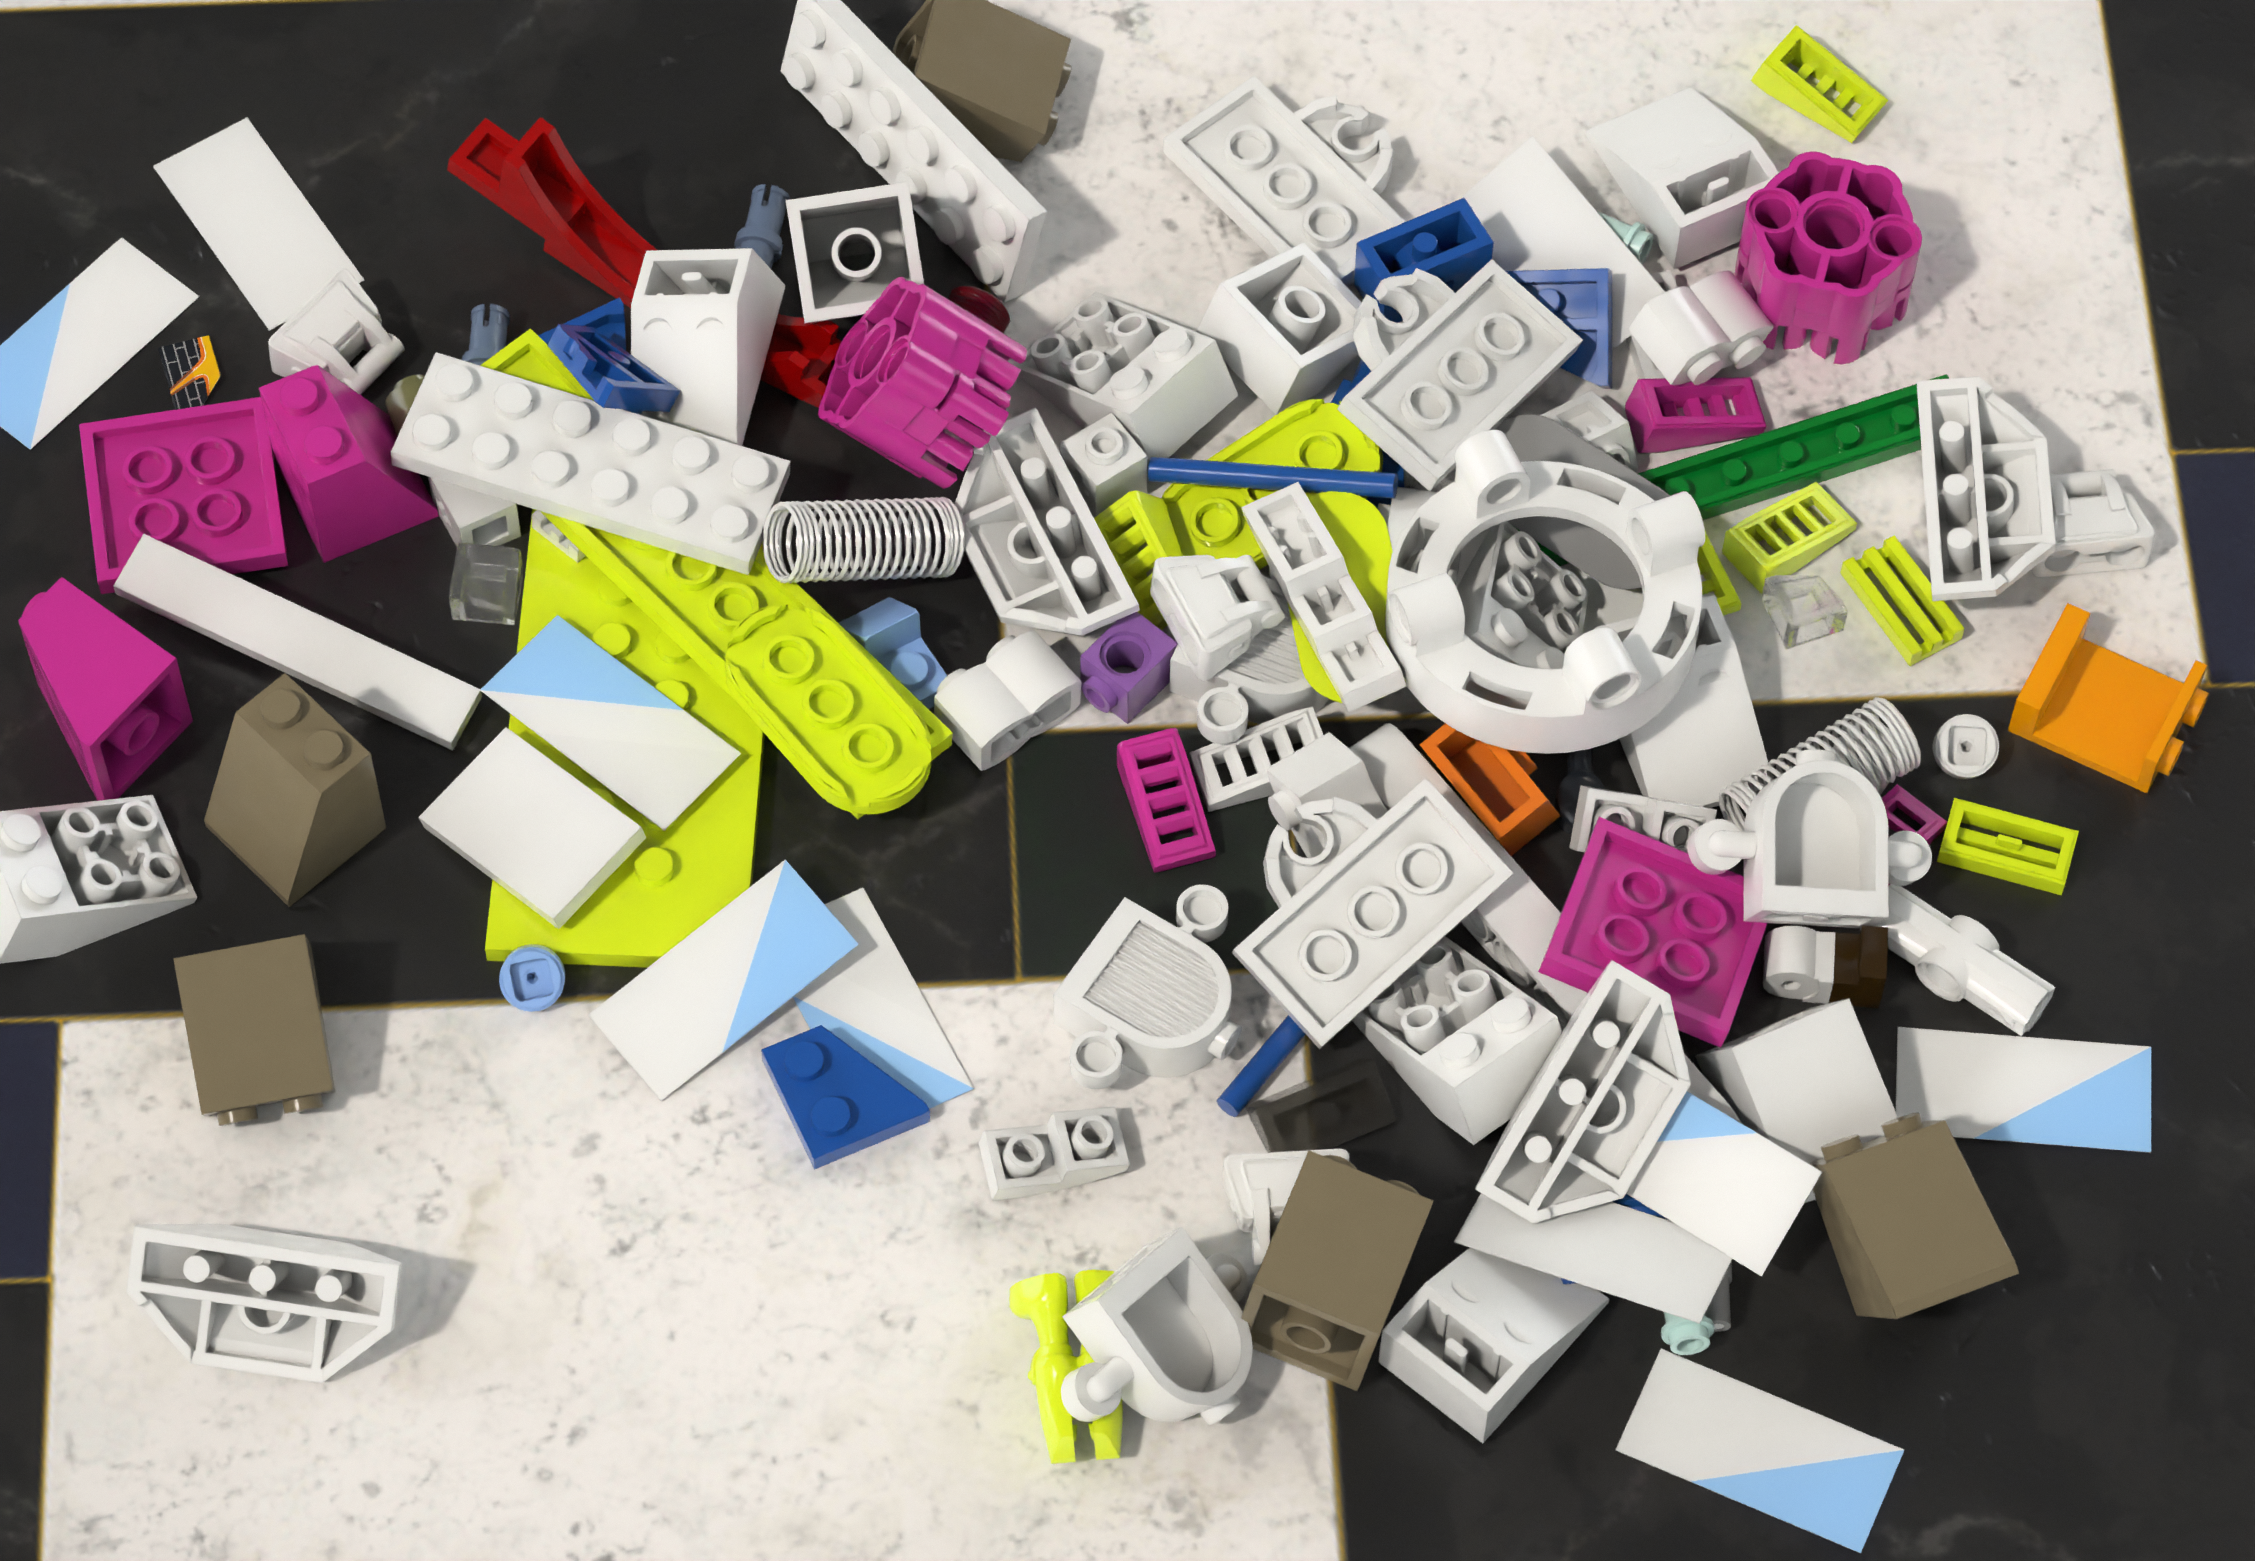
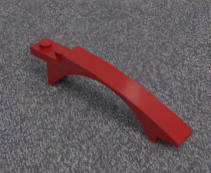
M540 117L518 141L493 122L484 118L449 158L447 171L545 239L543 251L614 298H620L623 304L631 308L646 251L657 249L628 225L596 191L569 154L553 125ZM778 314L760 380L819 408L835 363L838 348L842 342L836 338L839 326L831 320L805 324L804 317Z

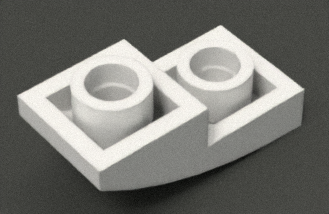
M1580 785L1569 848L1585 852L1598 818L1601 817L1688 853L1687 847L1691 834L1704 823L1715 819L1717 810Z
M1115 1106L1053 1112L1047 1125L984 1130L978 1142L992 1201L1038 1195L1087 1184L1127 1171L1130 1165Z

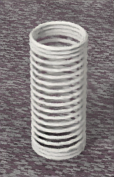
M925 497L923 499L895 498L893 500L887 498L884 500L865 499L863 501L846 499L833 502L829 500L824 502L818 500L814 502L781 501L770 510L763 529V550L766 564L774 578L784 584L787 582L790 584L793 582L798 583L800 581L804 583L813 581L816 583L820 580L824 582L829 580L834 582L843 580L846 582L849 579L854 581L862 579L866 581L879 578L883 580L892 578L895 580L899 577L902 579H907L908 577L913 579L918 577L924 579L927 577L947 578L953 575L960 565L965 545L964 525L960 512L954 503L945 497ZM935 508L940 514L945 531V555L940 569L937 568L941 553V533L939 522L933 511ZM877 511L880 514L878 520L875 515ZM887 511L889 512L888 520L885 515ZM896 511L899 512L898 520H897V517H896V515H895ZM906 511L909 512L908 519H907V517H906V515H905V512H906ZM789 512L792 515L787 527L786 551L792 571L791 574L786 570L781 545L782 530ZM857 512H858L859 515H860L859 520H857V518H856V513H857ZM867 512H869L870 515L868 520L865 516ZM827 513L830 516L829 522L826 519ZM837 513L840 515L839 522L836 519ZM847 513L850 515L849 521L846 518ZM817 514L820 516L819 523L816 519ZM930 519L933 521L936 536L934 560L931 556ZM902 521H903L904 529H905L904 543H905V553H906V554H905V559H904V561H903V557H902V554H901V553H902V537H901V524H902ZM912 521H913V532H912V537H911V532H910V530H911V523H912ZM892 522H893V524H894V529H895V539H894V540H895V551H896L895 560H893V557H892V554H891V553H892V537H891V525H892ZM794 523H795V525H796V531H797V534H796V551H797L796 563H794V560H793L792 545H791V541H792V530H793ZM882 523L885 529V560L882 557ZM853 524H854L855 535H856V538H855V544H856V557H855V562H854V559H853V556H852V537H851V534H852V526H853ZM863 524H864V529H865V534H866V535H865V546H866L865 562H864L863 556H862V537H861V532H862V525H863ZM872 524H874L875 529V561L872 557ZM823 525H824V531H825V536H826V558H825V563H824V559H823V556H822V528H823ZM833 525H834V530H835V535H836V541H835V542H836V558H835V563H834V559H833V556H832V538H831V537H832V527H833ZM843 525H844V530H845V535H846V539H845V543H846V558H845V562H844V559H843V556H842V537H841V536H842V526H843ZM814 531H815V537H816V558H815V563H814V560H813V558H814V549H815ZM912 542H913V549H914V554H915L914 561H913V558H912V555H911ZM839 565H840V568L842 569V571H841L840 573H839V571H838ZM879 565H880V567H881V571H880V572H879L878 569H877ZM829 566L832 569L831 573L828 572Z
M1875 697L1873 700H1869L1868 703H1864L1861 709L1856 708L1852 715L1846 714L1843 720H1836L1833 726L1828 725L1824 731H1818L1814 737H1808L1805 743L1799 742L1796 748H1790L1786 754L1781 753L1777 760L1771 759L1768 765H1761L1758 771L1752 770L1749 777L1743 776L1739 782H1733L1731 786L1728 785L1725 789L1722 788L1719 793V805L1725 820L1736 825L1740 831L1744 832L1745 818L1739 805L1747 814L1752 800L1757 795L1754 785L1761 790L1765 786L1763 779L1769 783L1774 780L1772 773L1779 777L1783 774L1782 768L1786 771L1791 769V762L1796 765V753L1802 751V748L1804 750H1820V745L1825 750L1835 752L1836 762L1850 766V762L1852 767L1864 775L1877 790V787L1884 789L1887 782L1893 783L1896 776L1903 777L1909 771L1912 772L1914 768H1918L1921 762V752L1917 739L1898 709L1886 699ZM1878 715H1879L1880 718L1887 724V726L1889 727V729L1891 730V732H1892L1893 735L1895 736V738H1896V740H1897L1899 746L1897 745V743H1896L1894 737H1893V736L1891 735V733L1888 731V729L1886 728V726L1879 720ZM1856 722L1862 725L1864 734L1857 728ZM1847 728L1852 730L1854 739L1848 734ZM1838 734L1844 738L1845 745L1839 740ZM1829 740L1834 743L1836 751L1830 746ZM1865 746H1866V748L1868 749V751L1870 752L1871 756L1873 757L1875 763L1873 762V760L1871 759V757H1870V755L1868 754L1867 750L1865 749ZM1856 753H1857V754L1859 755V757L1861 758V760H1862L1864 766L1862 765V763H1861V761L1859 760V758H1858V756L1856 755ZM1885 769L1891 773L1890 778L1886 776ZM1876 775L1881 778V783L1877 782Z

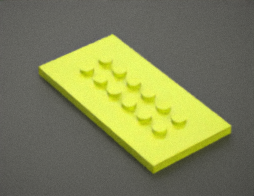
M531 515L517 653L554 617L559 615L741 754L663 831L510 714L509 729L640 825L646 839L560 929H557L492 879L485 943L487 961H504L516 948L528 944H537L555 952L563 964L648 968L752 886L765 733L721 686L588 557L585 556L577 563L532 528ZM762 541V544H761V546H760V549H762V550H763V541Z

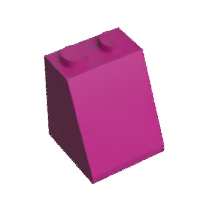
M314 365L259 387L276 468L324 563L439 516L438 509L420 474L392 465L391 450L397 436L390 416L319 365Z
M61 577L47 592H40L29 601L18 622L37 684L97 801L118 799L193 722L177 658Z

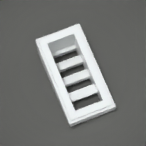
M1311 706L1296 710L1249 728L1234 742L1227 744L1212 743L1190 752L1189 759L1208 812L1273 795L1274 791L1266 768L1271 766L1267 751L1276 749L1280 760L1294 753L1293 744L1302 742L1304 747L1323 736L1314 708ZM1251 756L1257 773L1247 777L1241 758ZM1226 762L1233 783L1223 787L1215 765Z

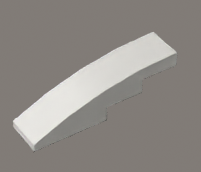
M1299 482L1241 507L1243 515L1278 585L1348 713L1406 687L1402 670L1377 630L1373 614L1350 577L1343 555Z

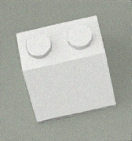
M1303 242L1220 283L1196 332L1215 339L1225 363L1277 415L1286 408L1320 393L1358 355L1352 335L1354 316L1361 301Z

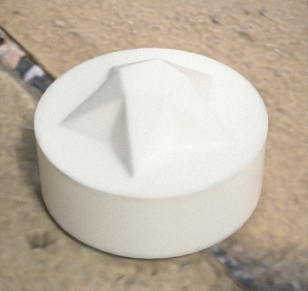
M1971 714L1958 715L1949 719L1939 728L1933 741V755L1936 763L1946 774L1957 779H1972L1982 775L1992 767L1999 752V740L1994 728L1985 719Z

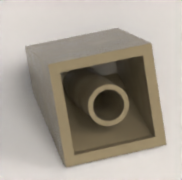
M926 0L898 34L892 52L995 158L1022 162L1037 144L1045 146L1050 140L1059 117L1057 112L1052 111L1054 101L1063 92L1072 68L1070 64L1065 63L1071 41L1070 38L987 0Z
M286 673L235 712L205 815V826L290 907L386 829L371 753Z
M305 934L173 958L201 1115L211 1116L217 1114L219 1126L256 1120L258 1119L256 1107L282 1102L284 1114L324 1107L322 1095L335 1092L311 943Z
M1919 1112L1901 1116L1881 1125L1884 1136L1865 1143H1861L1858 1134L1838 1139L1821 1147L1824 1158L1808 1163L1822 1171L1813 1187V1192L1856 1316L1899 1319L2019 1274L2016 1262L1945 1120L1922 1121Z
M1308 1150L1253 1282L1241 1319L1249 1325L1253 1349L1358 1391L1434 1201L1419 1195L1413 1187L1396 1180L1384 1181L1359 1171L1351 1162L1335 1155L1322 1156Z

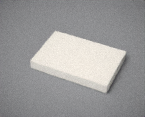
M507 727L419 816L426 830L557 929H560L646 839L640 825Z

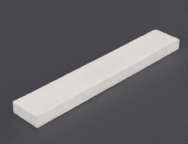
M146 534L142 535L113 586L116 595L450 750H453L482 698L479 688Z

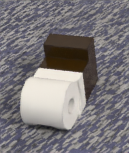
M1802 926L1775 928L1765 936L1763 987L1767 992L1775 996L1801 999L1803 1002L1828 1004L1850 999L1852 1006L1879 1008L1887 977L1888 927L1862 926L1860 934L1819 932Z

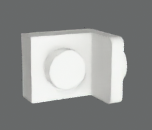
M1591 390L1541 415L1558 422L1629 469L1637 472L1638 463L1629 422L1594 391Z

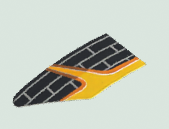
M209 335L159 347L158 350L175 410L203 406L220 378Z

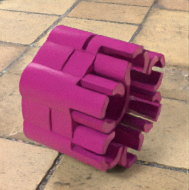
M1805 152L1796 156L1790 162L1788 168L1774 176L1763 189L1756 191L1750 196L1746 204L1734 275L1774 325V328L1763 343L1767 348L1774 350L1779 326H1785L1782 340L1783 349H1797L1805 343L1807 329H1811L1810 348L1815 354L1825 359L1830 354L1833 338L1839 340L1834 364H1848L1859 359L1861 350L1865 349L1871 329L1882 330L1892 326L1894 317L1899 321L1904 318L1922 244V234L1919 227L1913 221L1910 206L1902 193V183L1899 177L1890 169L1879 165H1865L1848 159L1832 158L1821 152Z
M898 277L885 288L881 296L870 306L842 340L825 393L819 405L818 416L821 420L918 478L924 477L943 489L948 488L957 480V474L946 468L948 463L964 471L972 458L973 446L982 448L989 443L990 436L996 437L1003 427L1009 414L1006 409L1010 406L1011 399L1010 394L1005 391L1013 386L1021 369L1009 363L1008 360L1011 358L1021 364L1026 360L1027 350L1022 344L924 284L918 285L904 277Z

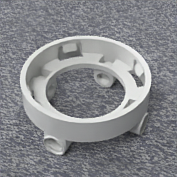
M1486 430L1471 436L1459 446L1455 453V482L1445 486L1430 497L1414 513L1398 537L1391 556L1386 599V637L1389 650L1402 670L1406 686L1423 706L1450 727L1471 738L1504 749L1527 753H1568L1605 745L1627 736L1648 723L1671 702L1686 679L1694 658L1702 608V582L1697 557L1699 547L1705 543L1704 523L1696 502L1686 491L1654 501L1636 487L1617 477L1580 465L1551 461L1520 462L1506 435L1500 430ZM1524 517H1556L1584 524L1611 539L1628 556L1639 575L1642 585L1643 608L1636 625L1629 635L1621 641L1616 631L1611 628H1597L1586 632L1568 646L1564 654L1563 668L1559 669L1520 666L1502 660L1479 647L1464 633L1465 614L1463 604L1448 572L1462 548L1471 539L1492 526ZM1419 563L1418 572L1415 573L1416 567ZM1672 611L1683 614L1684 621L1683 642L1679 635L1674 634L1666 655L1657 654L1656 651L1665 638L1669 627ZM1470 680L1495 693L1529 702L1525 710L1511 708L1467 692L1465 688Z

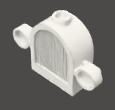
M1270 567V578L1263 576L1284 613L1285 617L1281 623L1272 628L1263 629L1251 640L1246 652L1207 681H1200L1195 676L1179 645H1177L1170 659L1169 691L1198 702V729L1207 740L1214 743L1227 744L1238 740L1245 733L1248 721L1262 724L1284 714L1311 706L1314 708L1315 713H1317L1329 700L1313 689L1303 674L1288 603ZM1237 588L1234 592L1240 603L1246 602L1247 599L1241 588Z
M1803 750L1797 752L1796 766L1769 782L1752 800L1746 814L1744 832L1740 831L1730 821L1713 819L1698 827L1691 834L1687 847L1692 864L1701 872L1710 875L1722 874L1737 865L1741 859L1744 860L1745 922L1846 928L1874 926L1889 918V884L1906 886L1919 880L1928 872L1932 862L1931 849L1927 841L1919 834L1912 831H1899L1888 837L1887 813L1876 788L1864 775L1854 768L1836 762L1835 752L1829 750Z
M1195 885L1186 889L1177 901V927L1124 897L1053 994L1054 1024L1077 1037L1070 1048V1072L1078 1084L1088 1089L1109 1087L1119 1078L1122 1064L1148 1076L1161 1078L1179 1077L1199 1070L1215 1057L1224 1060L1231 1053L1242 1032V1026L1230 1020L1231 980L1221 958L1204 943L1220 937L1228 924V902L1220 890L1210 885Z
M1183 1227L1145 1245L1062 1316L1095 1361L1071 1371L1064 1378L1061 1386V1398L1066 1410L1077 1420L1092 1422L1112 1413L1118 1407L1122 1398L1136 1412L1153 1420L1175 1422L1200 1413L1208 1425L1218 1422L1232 1412L1241 1403V1400L1235 1393L1241 1388L1248 1376L1253 1354L1249 1325L1241 1319L1243 1311L1237 1303L1243 1298L1247 1290V1276L1240 1262L1226 1253H1216L1204 1258Z

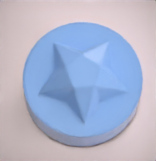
M528 944L516 948L506 957L500 970L499 984L502 994L511 1005L523 1011L535 1012L550 1007L560 997L565 984V969L561 959L551 949L542 945Z

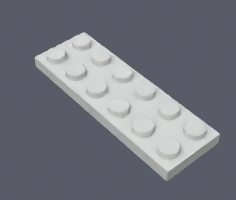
M797 0L781 66V73L786 77L789 84L794 89L799 90L823 115L825 121L831 127L836 128L860 153L865 163L873 167L889 184L909 183L912 208L935 231L938 238L943 243L949 245L973 270L975 276L982 283L986 284L1004 303L1022 295L1047 210L841 0Z
M437 352L431 361L391 450L393 466L749 575L762 544L766 517L772 507L779 502L790 475L789 460L623 409L603 408L594 400Z

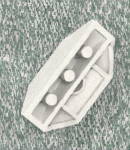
M1980 376L1917 381L1932 601L1996 597L2056 551L2047 437L2012 405L1993 393V388Z
M1037 408L1006 420L996 437L991 435L989 443L982 448L974 446L973 457L964 475L954 505L958 508L963 520L965 532L964 550L1001 623L1085 635L1140 610L1129 584Z
M1613 960L1609 962L1573 1013L1508 1122L1475 1190L1533 1224L1551 1219L1552 1217L1622 1199L1691 1085L1669 993Z
M137 1224L134 1226L126 1293L139 1307H143L160 1331L190 1364L323 1383L394 1329L402 1263L354 1244L224 1224Z

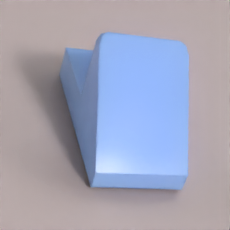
M888 597L839 622L852 637L928 709L934 706V696L937 694V688L944 678L947 677V674L921 638L920 614L915 608Z

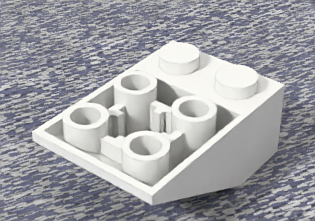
M1688 87L1586 130L1588 140L1648 231L1653 234V239L1673 269L1739 242L1748 199L1753 193L1763 189L1779 173L1757 138L1692 87Z
M752 248L646 251L631 303V355L679 389L680 393L670 412L643 410L642 416L742 446L786 286Z
M1098 292L1080 302L1073 312L1048 334L1036 340L1027 351L1024 362L1019 364L1015 361L1013 363L1014 366L1021 369L1018 375L1083 429L1112 413L1148 456L1147 468L1150 457L1169 458L1238 396L1215 339Z
M1508 521L1490 527L1457 587L1465 614L1464 633L1479 647L1507 662L1540 669L1563 668L1566 649L1575 639L1582 635L1589 591L1584 588L1581 580L1573 572L1566 569L1563 570L1543 553L1529 534L1518 531ZM1470 680L1465 688L1467 692L1511 708L1525 710L1529 702L1495 693Z
M1715 595L1702 598L1695 654L1689 673L1681 688L1671 702L1657 716L1641 728L1620 738L1643 796L1712 808L1720 806L1719 793L1722 788L1725 789L1728 785L1731 786L1733 782H1739L1743 776L1749 777L1752 770L1758 771L1761 765H1768L1738 650ZM1672 611L1669 627L1665 638L1656 651L1657 654L1666 655L1674 634L1679 635L1683 642V614ZM1640 615L1595 627V629H1614L1620 640L1623 641L1636 625ZM1763 779L1764 785L1766 786L1768 782ZM1754 785L1755 792L1758 793L1760 790Z
M153 795L0 811V964L57 957L194 904L197 899V895Z
M1447 937L1441 939L1352 1020L1438 1119L1473 1145L1511 1119L1562 1033L1558 1017Z
M1468 1248L1429 1279L1382 1330L1379 1363L1477 1440L1484 1443L1609 1303V1298L1599 1290L1578 1283L1563 1285L1560 1277L1473 1248Z

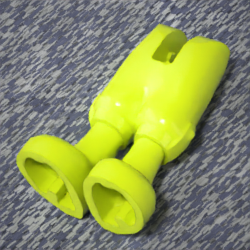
M1083 1270L1078 1272L1074 1276L1076 1303L1078 1304L1115 1271ZM1060 1273L1042 1274L1014 1284L1009 1290V1307L1016 1316L1032 1320L1036 1326L1040 1348L1032 1357L1028 1378L1032 1381V1385L1036 1386L1041 1423L1051 1464L1076 1462L1074 1442H1076L1077 1424L1072 1425V1421L1076 1418L1066 1410L1062 1402L1061 1386L1068 1373L1095 1361L1082 1344L1080 1346V1356L1078 1357L1073 1355L1072 1347L1069 1345L1067 1323L1062 1317L1067 1313L1068 1309L1066 1277ZM1122 1398L1118 1407L1112 1413L1092 1421L1093 1423H1088L1091 1439L1094 1440L1096 1460L1120 1458L1123 1422Z

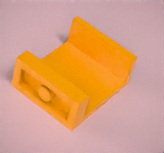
M2067 603L2016 699L2008 731L2144 793H2148L2157 773L2160 772L2169 776L2184 746V741L2177 739L2176 736L2182 724L2184 723L2194 728L2203 711L2209 693L2199 688L2207 665L2195 660L2185 682H2179L2083 639L2091 613Z

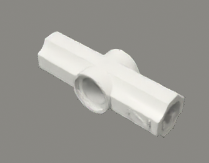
M1892 884L1889 885V918L1874 925L1877 927H1888V949L1913 964L1920 981L1937 996L1952 1002L1960 1001L1964 998L2020 1036L2027 1031L2029 1032L2051 1000L2055 987L1999 951V944L1996 938L1978 921L1963 915H1957L1950 919L1905 888Z

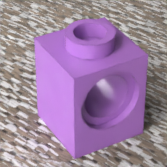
M1138 612L1117 620L1080 656V680L1082 681L1081 689L1084 696L1098 710L1104 713L1111 711L1128 724L1170 683V659L1178 643ZM1119 666H1130L1137 670L1131 673H1119L1113 669Z

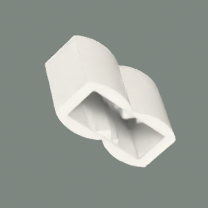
M1721 271L1697 281L1690 287H1677L1654 297L1644 305L1628 330L1670 385H1681L1690 381L1694 385H1700L1711 379L1722 368L1734 365L1737 369H1741L1754 362L1765 351L1766 345L1763 341L1774 328V325L1731 271Z
M1031 630L1018 637L1010 635L1001 639L989 651L985 663L974 666L967 671L963 668L957 669L944 678L937 688V694L934 696V715L953 732L952 739L983 771L1002 762L1021 748L1031 737L1047 731L1070 715L1080 705L1082 681L1035 630Z

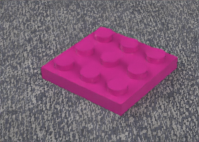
M261 397L79 424L97 582L101 594L115 592L113 586L143 534L230 574L288 566L274 456Z
M1599 817L1591 833L1538 972L1588 993L1609 962L1613 960L1670 994L1679 1031L1721 1048L1732 1025L1767 923L1744 921V876L1729 870L1718 875L1703 873L1692 864L1688 853Z

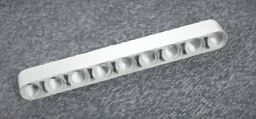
M1390 723L1384 724L1349 749L1364 761L1370 780L1387 810H1390L1426 777L1514 873L1461 923L1521 991L1558 1017L1563 1032L1573 1013L1587 995V992L1538 972L1561 914L1560 911L1396 726ZM1684 1054L1691 1081L1687 1091L1741 1123L1727 1101Z

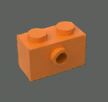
M1446 723L1419 744L1510 856L1560 817L1557 810L1529 777L1538 767L1526 752L1486 744L1457 731Z

